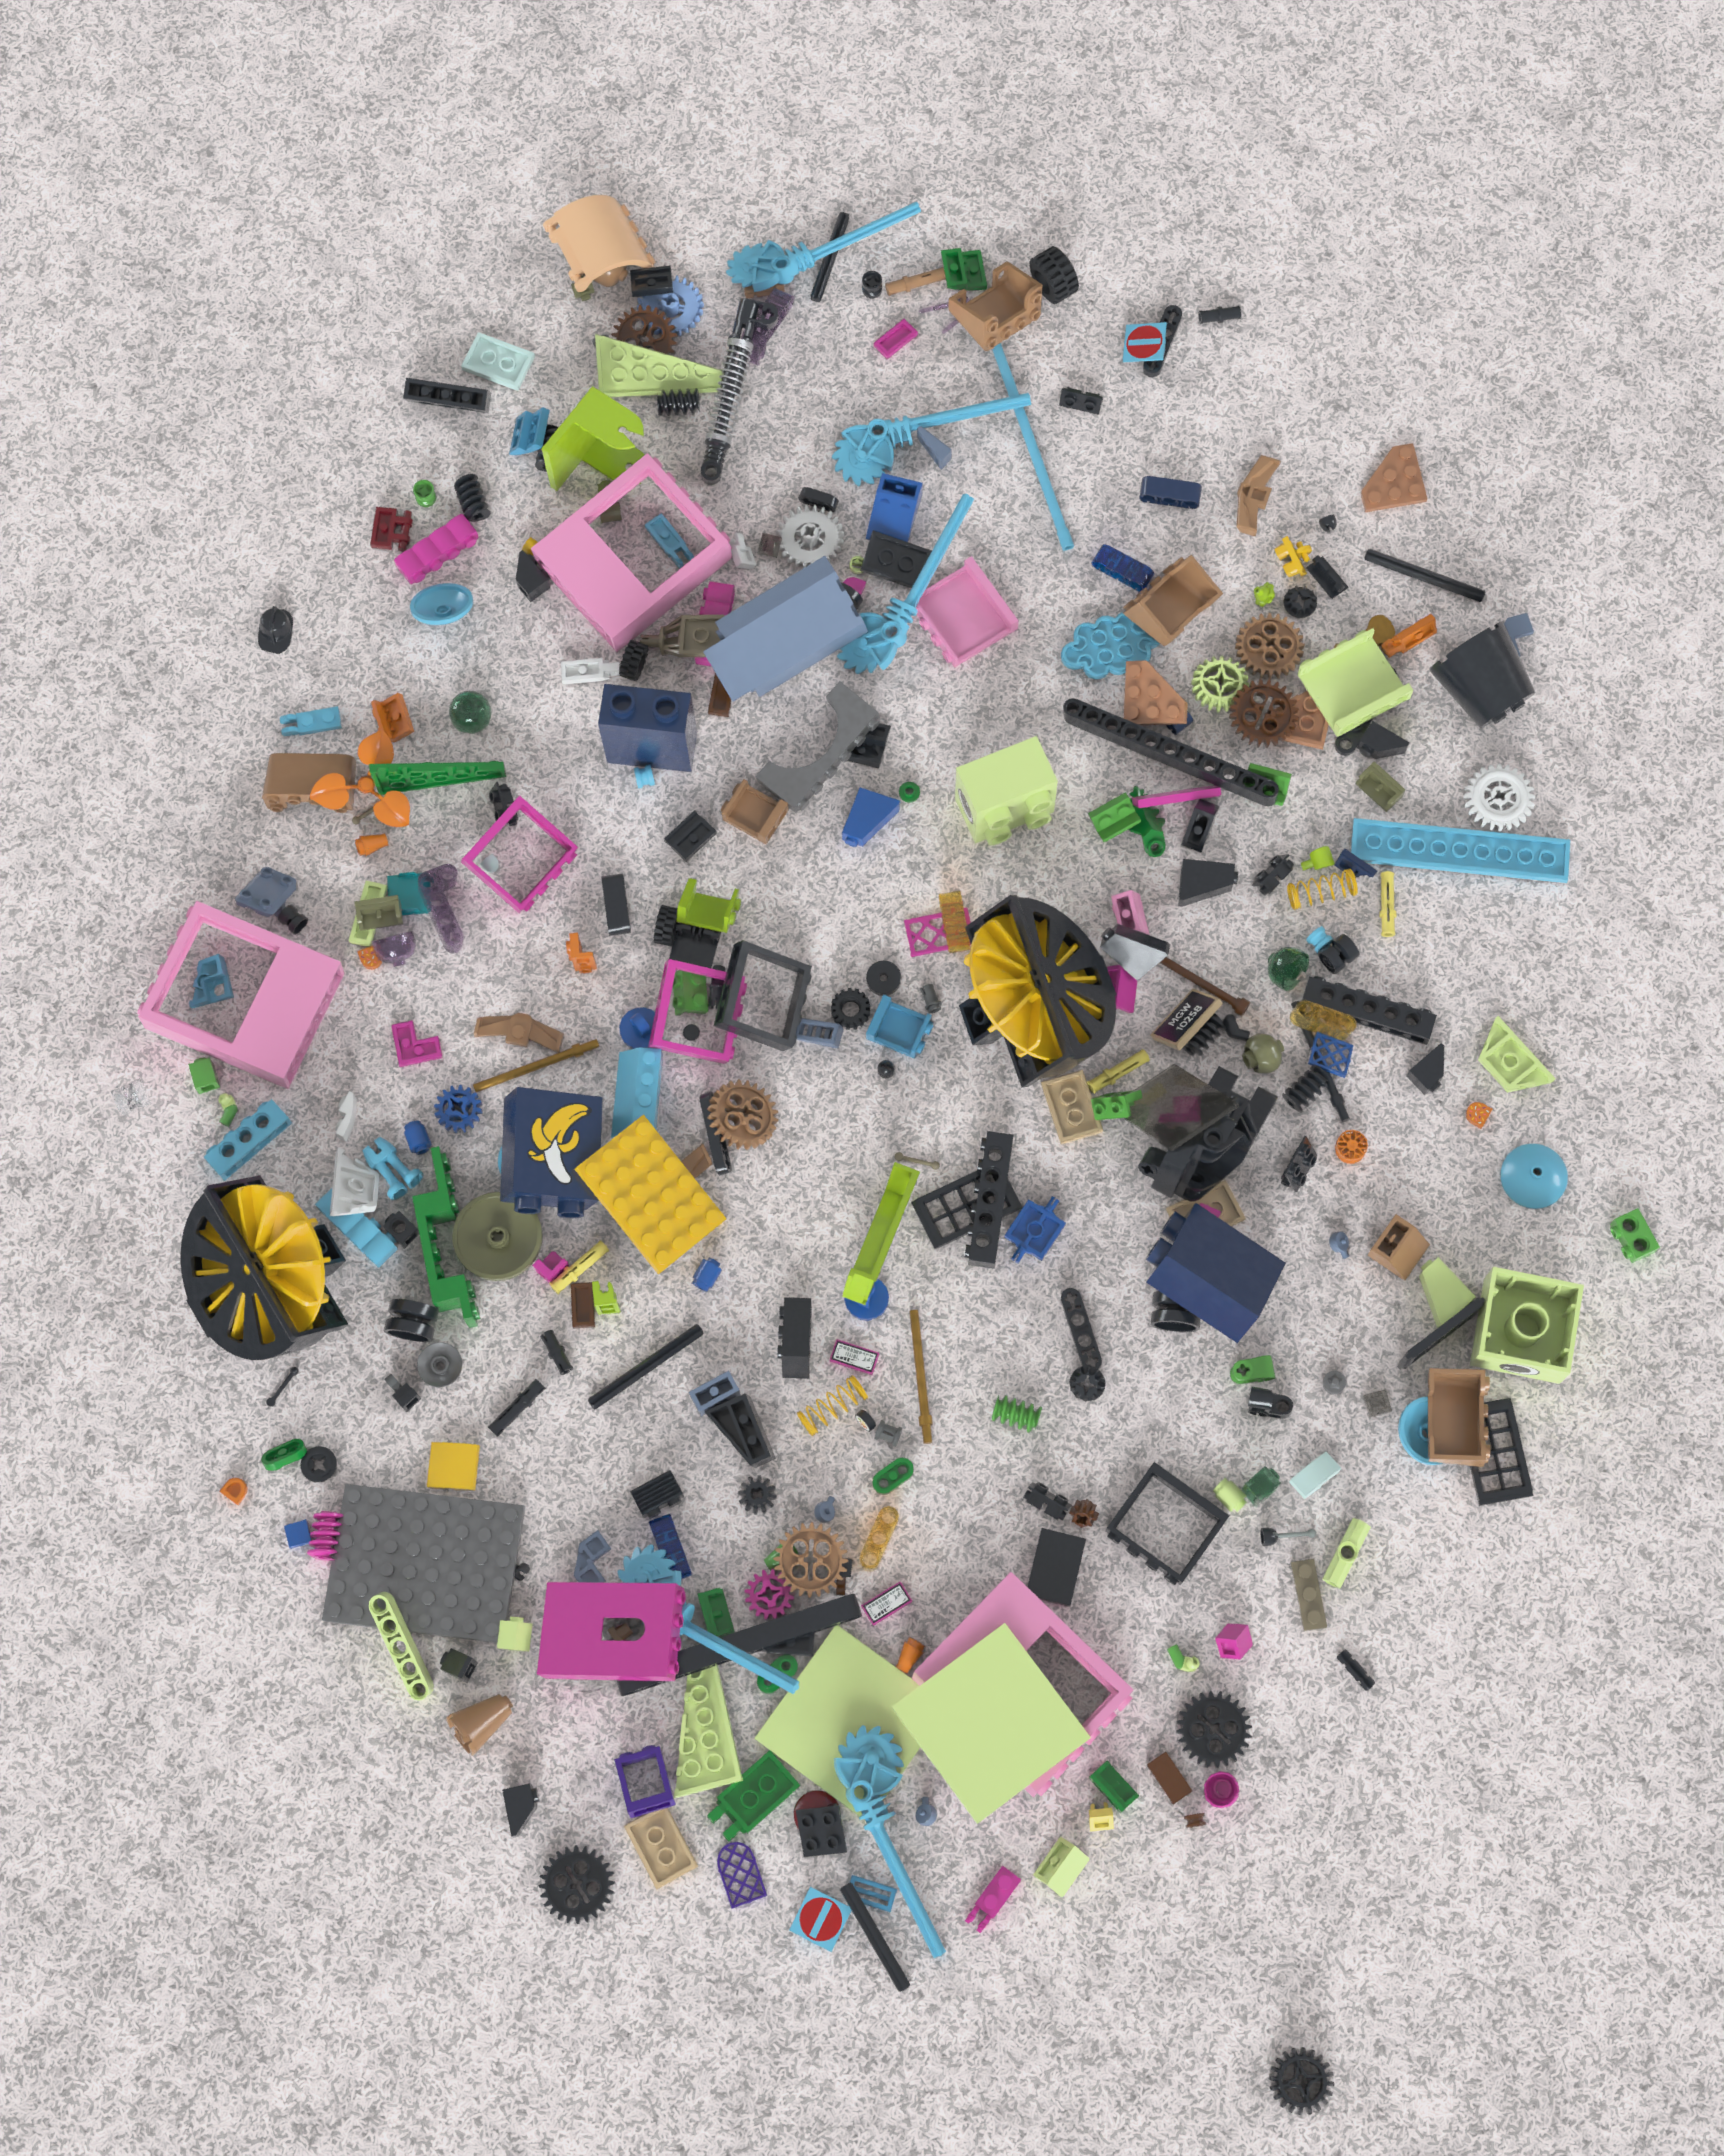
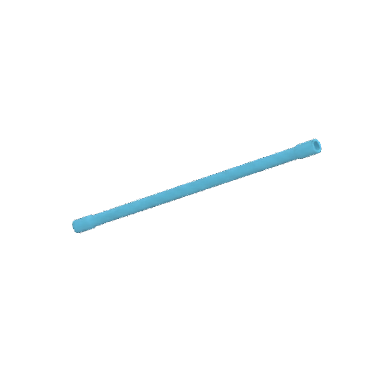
M1000 343L992 350L1009 397L1019 395ZM1024 407L1015 408L1014 412L1054 521L1062 550L1072 549L1074 547L1069 529L1066 527Z

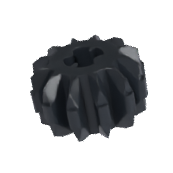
M761 1475L757 1476V1482H754L750 1476L748 1477L750 1485L745 1482L741 1483L745 1490L738 1491V1495L744 1497L739 1500L740 1505L747 1503L745 1506L746 1512L750 1511L753 1507L754 1515L758 1514V1508H761L763 1514L767 1512L765 1505L770 1508L774 1507L770 1500L777 1499V1495L771 1493L776 1488L774 1485L767 1487L770 1484V1479L768 1478L761 1483ZM761 1490L762 1498L757 1497L754 1500L753 1492L758 1493Z

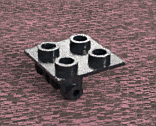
M677 923L675 929L677 932L669 959L712 968L721 932Z
M1304 1135L1281 1176V1184L1287 1187L1291 1184L1295 1192H1298L1300 1186L1305 1184L1307 1173L1317 1160V1154L1307 1136Z
M837 1803L828 1804L827 1807L796 1810L804 1857L847 1853L840 1807Z

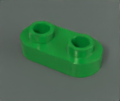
M292 1439L266 1451L261 1457V1462L266 1470L276 1471L292 1462L301 1460L306 1454L307 1448L303 1440Z
M902 1457L880 1470L873 1477L872 1484L874 1490L878 1494L887 1495L908 1481L914 1472L912 1462ZM903 1466L907 1471L905 1474H900L898 1468ZM881 1480H887L888 1486L881 1487L879 1483Z
M782 1655L770 1664V1666L790 1677H793L798 1670L797 1661L791 1655ZM784 1662L790 1663L789 1670L782 1669ZM758 1676L757 1686L765 1694H772L781 1688L774 1683L767 1686L764 1684L765 1679Z

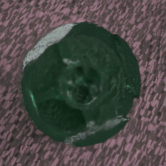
M464 691L452 699L449 705V717L452 725L458 731L475 734L485 729L490 722L492 710L488 700L481 693Z
M1283 947L1273 952L1268 958L1267 967L1268 976L1272 983L1285 991L1294 989L1301 981L1296 980V978L1302 971L1306 973L1308 969L1309 955L1296 947Z

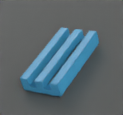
M854 1875L851 1876L850 1882L857 1892L888 1901V1905L885 1906L861 1898L865 1905L891 1912L897 1892L896 1888ZM856 1881L891 1892V1895L888 1897L856 1887L854 1883Z

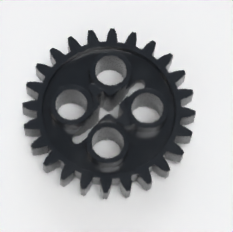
M1209 1691L1207 1698L1203 1693H1200L1199 1701L1192 1697V1706L1188 1703L1184 1704L1187 1712H1179V1715L1184 1719L1176 1721V1724L1182 1726V1729L1176 1730V1734L1183 1736L1178 1740V1743L1186 1744L1182 1751L1190 1750L1189 1759H1192L1194 1756L1198 1757V1765L1204 1760L1206 1768L1210 1766L1211 1762H1214L1215 1768H1219L1220 1761L1226 1767L1229 1764V1758L1235 1763L1237 1761L1236 1753L1240 1756L1244 1755L1241 1747H1249V1744L1244 1740L1252 1738V1735L1246 1733V1730L1251 1729L1252 1725L1245 1724V1721L1250 1716L1242 1715L1246 1708H1237L1239 1700L1231 1703L1230 1694L1223 1699L1222 1691L1218 1693L1217 1697H1214L1213 1692ZM1208 1707H1215L1218 1710V1717L1216 1719H1211L1207 1716L1206 1710ZM1201 1715L1211 1726L1217 1724L1219 1726L1217 1731L1229 1739L1230 1744H1227L1217 1733L1210 1734L1211 1728L1200 1721L1197 1716ZM1225 1723H1233L1236 1726V1733L1233 1735L1226 1733L1224 1729ZM1195 1724L1203 1728L1204 1732L1200 1737L1192 1734L1191 1727ZM1210 1741H1219L1222 1746L1221 1751L1217 1753L1211 1751L1209 1747Z
M575 1845L573 1852L568 1847H565L564 1855L557 1851V1860L549 1858L552 1864L551 1867L543 1866L547 1871V1875H540V1878L545 1880L544 1884L538 1885L539 1888L545 1889V1892L540 1897L548 1898L544 1907L552 1905L550 1914L553 1915L558 1911V1920L567 1916L566 1921L569 1924L572 1918H575L576 1924H580L581 1917H584L585 1921L589 1923V1915L591 1914L595 1918H599L597 1910L605 1912L604 1902L612 1903L607 1896L615 1894L614 1891L609 1889L610 1886L616 1884L615 1881L609 1880V1877L615 1873L613 1871L607 1872L606 1870L611 1864L609 1862L602 1864L605 1856L601 1855L596 1858L597 1850L595 1849L588 1854L587 1846H584L582 1852H580L578 1845ZM580 1861H584L587 1864V1871L582 1875L577 1874L575 1870L576 1864ZM566 1866L570 1867L578 1881H583L580 1886L588 1897L589 1903H585L578 1889H572L574 1882L567 1873ZM560 1874H564L567 1877V1883L562 1888H558L555 1884V1879ZM591 1882H597L600 1886L599 1892L595 1895H590L587 1890ZM571 1895L579 1897V1905L576 1908H570L567 1904V1900Z

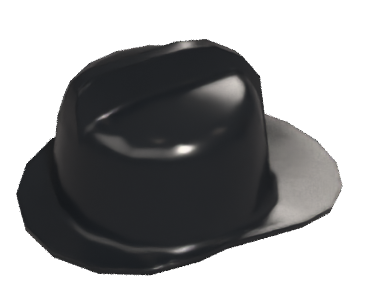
M273 606L262 614L258 632V644L261 650L280 654L290 646L293 617L285 609H278L276 606Z

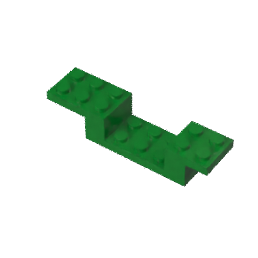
M437 1146L430 1149L438 1191L412 1196L433 1305L438 1308L439 1313L461 1308L464 1321L469 1328L478 1326L477 1320L481 1319L479 1308L476 1306L475 1301H473V1298H476L474 1285H472L471 1280H467L464 1274L445 1278L444 1270L438 1264L439 1261H442L440 1249L434 1243V1240H438L436 1228L433 1225L456 1221V1213H460V1209L455 1195H452V1192H456L454 1180L451 1178L450 1173H448V1171H452L450 1160L447 1158L446 1152L443 1153L440 1147Z

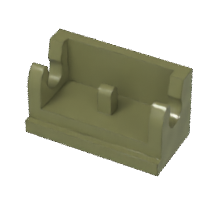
M1375 761L1359 776L1355 783L1385 812H1388L1403 797L1406 790Z
M398 895L354 901L360 931L404 925L401 902Z

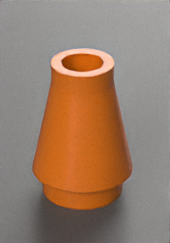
M385 833L365 835L355 839V845L359 856H368L388 846V840Z
M909 1637L907 1641H904L898 1663L895 1667L908 1674L912 1666L925 1653L923 1651L925 1645Z

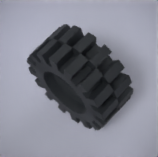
M630 640L622 656L619 676L633 681L639 679L644 664H646L649 651L648 645Z
M665 905L660 906L654 929V943L672 947L677 932L675 929L678 923L676 922L678 908Z
M848 988V991L840 990L841 993H837L835 999H832L831 1015L834 1018V1022L842 1027H846V1030H850V1028L856 1030L858 1026H864V1022H867L870 1016L868 997H865V993H860L859 989L856 988L855 991H852V988ZM847 1002L856 1003L859 1006V1012L855 1016H846L842 1011L844 1004Z

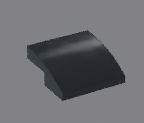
M879 723L873 731L870 730L865 735V741L851 751L852 754L847 761L879 769L891 726Z

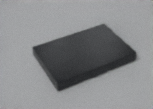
M873 530L860 571L912 588L932 550Z
M1041 1528L1028 1582V1588L1040 1600L1068 1607L1071 1606L1086 1542L1085 1538Z

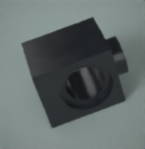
M400 1211L389 1215L383 1225L384 1229L404 1249L419 1235V1230ZM399 1224H404L406 1227L403 1232H395V1228Z

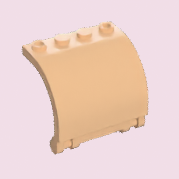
M592 195L578 199L553 213L554 216L543 223L545 231L549 232L551 242H558L572 269L568 275L575 282L574 286L577 292L585 291L594 279L614 268L626 265L652 268L656 263L651 253L647 254L645 250L647 244L642 236L638 237L636 232L639 229L635 222L629 220L630 212L625 204L620 205L611 196Z

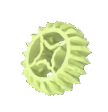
M1223 655L1220 657V660L1213 656L1211 662L1205 659L1203 665L1199 664L1197 671H1194V679L1191 681V685L1194 686L1192 687V693L1196 694V701L1202 700V707L1209 704V711L1213 707H1217L1216 711L1218 713L1221 707H1223L1227 712L1229 711V705H1235L1231 700L1233 697H1237V690L1242 691L1244 684L1249 687L1247 682L1248 675L1244 674V668H1239V662L1232 664L1231 657L1228 661H1224ZM1218 671L1216 675L1205 678L1208 674ZM1225 672L1228 673V674H1230L1233 678L1228 677V676L1225 674ZM1220 677L1222 682L1221 691L1219 690L1220 685L1218 683ZM1207 690L1213 691L1215 695L1209 693ZM1235 690L1232 694L1223 697L1225 692Z

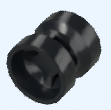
M868 271L862 277V292L867 298L874 299L882 293V277L876 271Z
M293 904L286 906L278 916V921L282 925H287L288 930L294 935L298 934L307 925L309 920L304 914H299L298 909Z

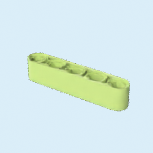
M380 1592L369 1601V1610L409 1695L414 1700H423L432 1693L434 1689L433 1681L394 1597L388 1592ZM378 1598H382L386 1602L385 1609L379 1608L377 1604ZM388 1619H391L396 1623L395 1630H391L388 1628ZM398 1640L403 1641L405 1643V1651H401L398 1649ZM407 1662L414 1663L416 1667L415 1672H410L407 1669ZM417 1683H422L425 1686V1693H420L417 1690Z

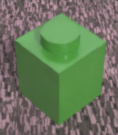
M198 1058L194 1060V1063L188 1064L194 1087L199 1094L220 1088L215 1066L210 1058Z

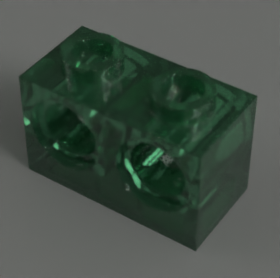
M1264 1466L1245 1483L1241 1491L1247 1495V1499L1257 1508L1280 1486V1476L1274 1469H1268Z

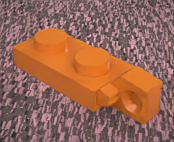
M1429 614L1407 629L1402 630L1399 634L1381 645L1382 651L1390 658L1398 652H1407L1436 634L1435 617Z

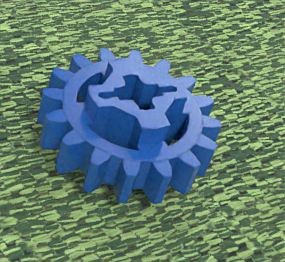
M452 1085L450 1086V1092L442 1090L444 1096H437L440 1104H434L435 1110H438L434 1114L436 1118H440L438 1121L440 1126L445 1124L447 1131L453 1128L454 1133H458V1130L462 1128L465 1133L467 1126L472 1129L474 1128L473 1121H480L477 1114H483L482 1109L479 1108L482 1102L481 1100H476L478 1098L476 1092L471 1094L472 1090L470 1087L464 1091L462 1085H459L458 1090H455ZM446 1103H448V1109H446L444 1113ZM453 1103L459 1108H462L463 1114L458 1110H455ZM471 1105H473L472 1113L469 1116L468 1111L472 1107Z

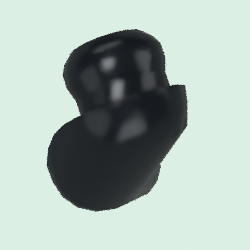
M1232 1014L1226 1015L1223 1019V1024L1226 1027L1227 1035L1231 1038L1247 1041L1250 1031L1239 1029L1236 1017Z

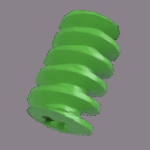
M998 1395L992 1413V1421L995 1422L1000 1416L1001 1424H1004L1009 1419L1010 1427H1013L1018 1422L1019 1430L1026 1425L1027 1432L1030 1433L1033 1428L1036 1430L1042 1406L1034 1411V1404L1032 1403L1028 1408H1025V1401H1022L1018 1406L1016 1398H1013L1008 1403V1395H1005L1002 1400H999Z

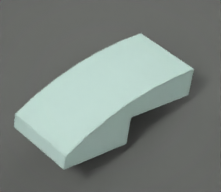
M1325 1452L1303 1468L1289 1482L1305 1499L1320 1489L1323 1483L1338 1474L1341 1467Z

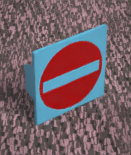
M1167 323L1126 325L1123 362L1163 360Z
M810 1887L789 1931L832 1952L852 1910L849 1906Z

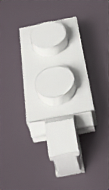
M603 658L562 661V683L574 684L609 680L610 676L619 675L620 664L619 662L609 663V660H603Z

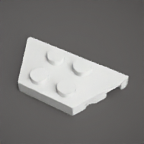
M338 1147L335 1155L330 1216L374 1212L377 1207L380 1173L367 1167L357 1158L354 1161L344 1155L345 1150Z

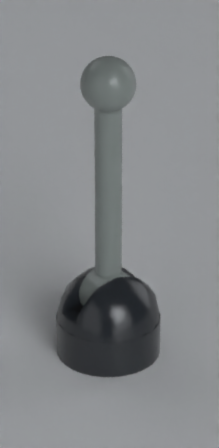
M1261 1528L1262 1546L1274 1545L1278 1538L1300 1536L1314 1538L1316 1531L1309 1529L1305 1532L1278 1534L1273 1528Z

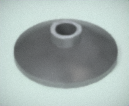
M443 1342L433 1343L427 1346L419 1355L417 1370L422 1380L428 1385L445 1387L455 1382L459 1377L463 1365L462 1358L458 1350L452 1345ZM439 1363L445 1364V1368L443 1370L437 1369V1365Z

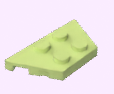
M1497 1016L1478 1058V1061L1507 1093L1554 1082L1556 1078L1503 1020Z

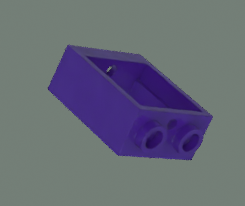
M649 1745L642 1748L640 1752H625L619 1755V1758L614 1759L630 1818L676 1805L660 1746ZM656 1757L665 1792L632 1802L623 1767Z

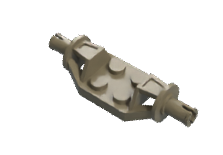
M681 615L667 626H661L659 635L641 634L640 638L642 639H640V643L648 645V648L659 647L662 656L669 654L677 657H706L703 651L721 641L715 632L719 630L715 622L725 615ZM678 631L677 637L668 638V634Z

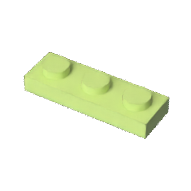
M365 881L360 901L385 897L388 889L387 885ZM355 916L349 942L370 947L376 929L360 931L359 923H357Z

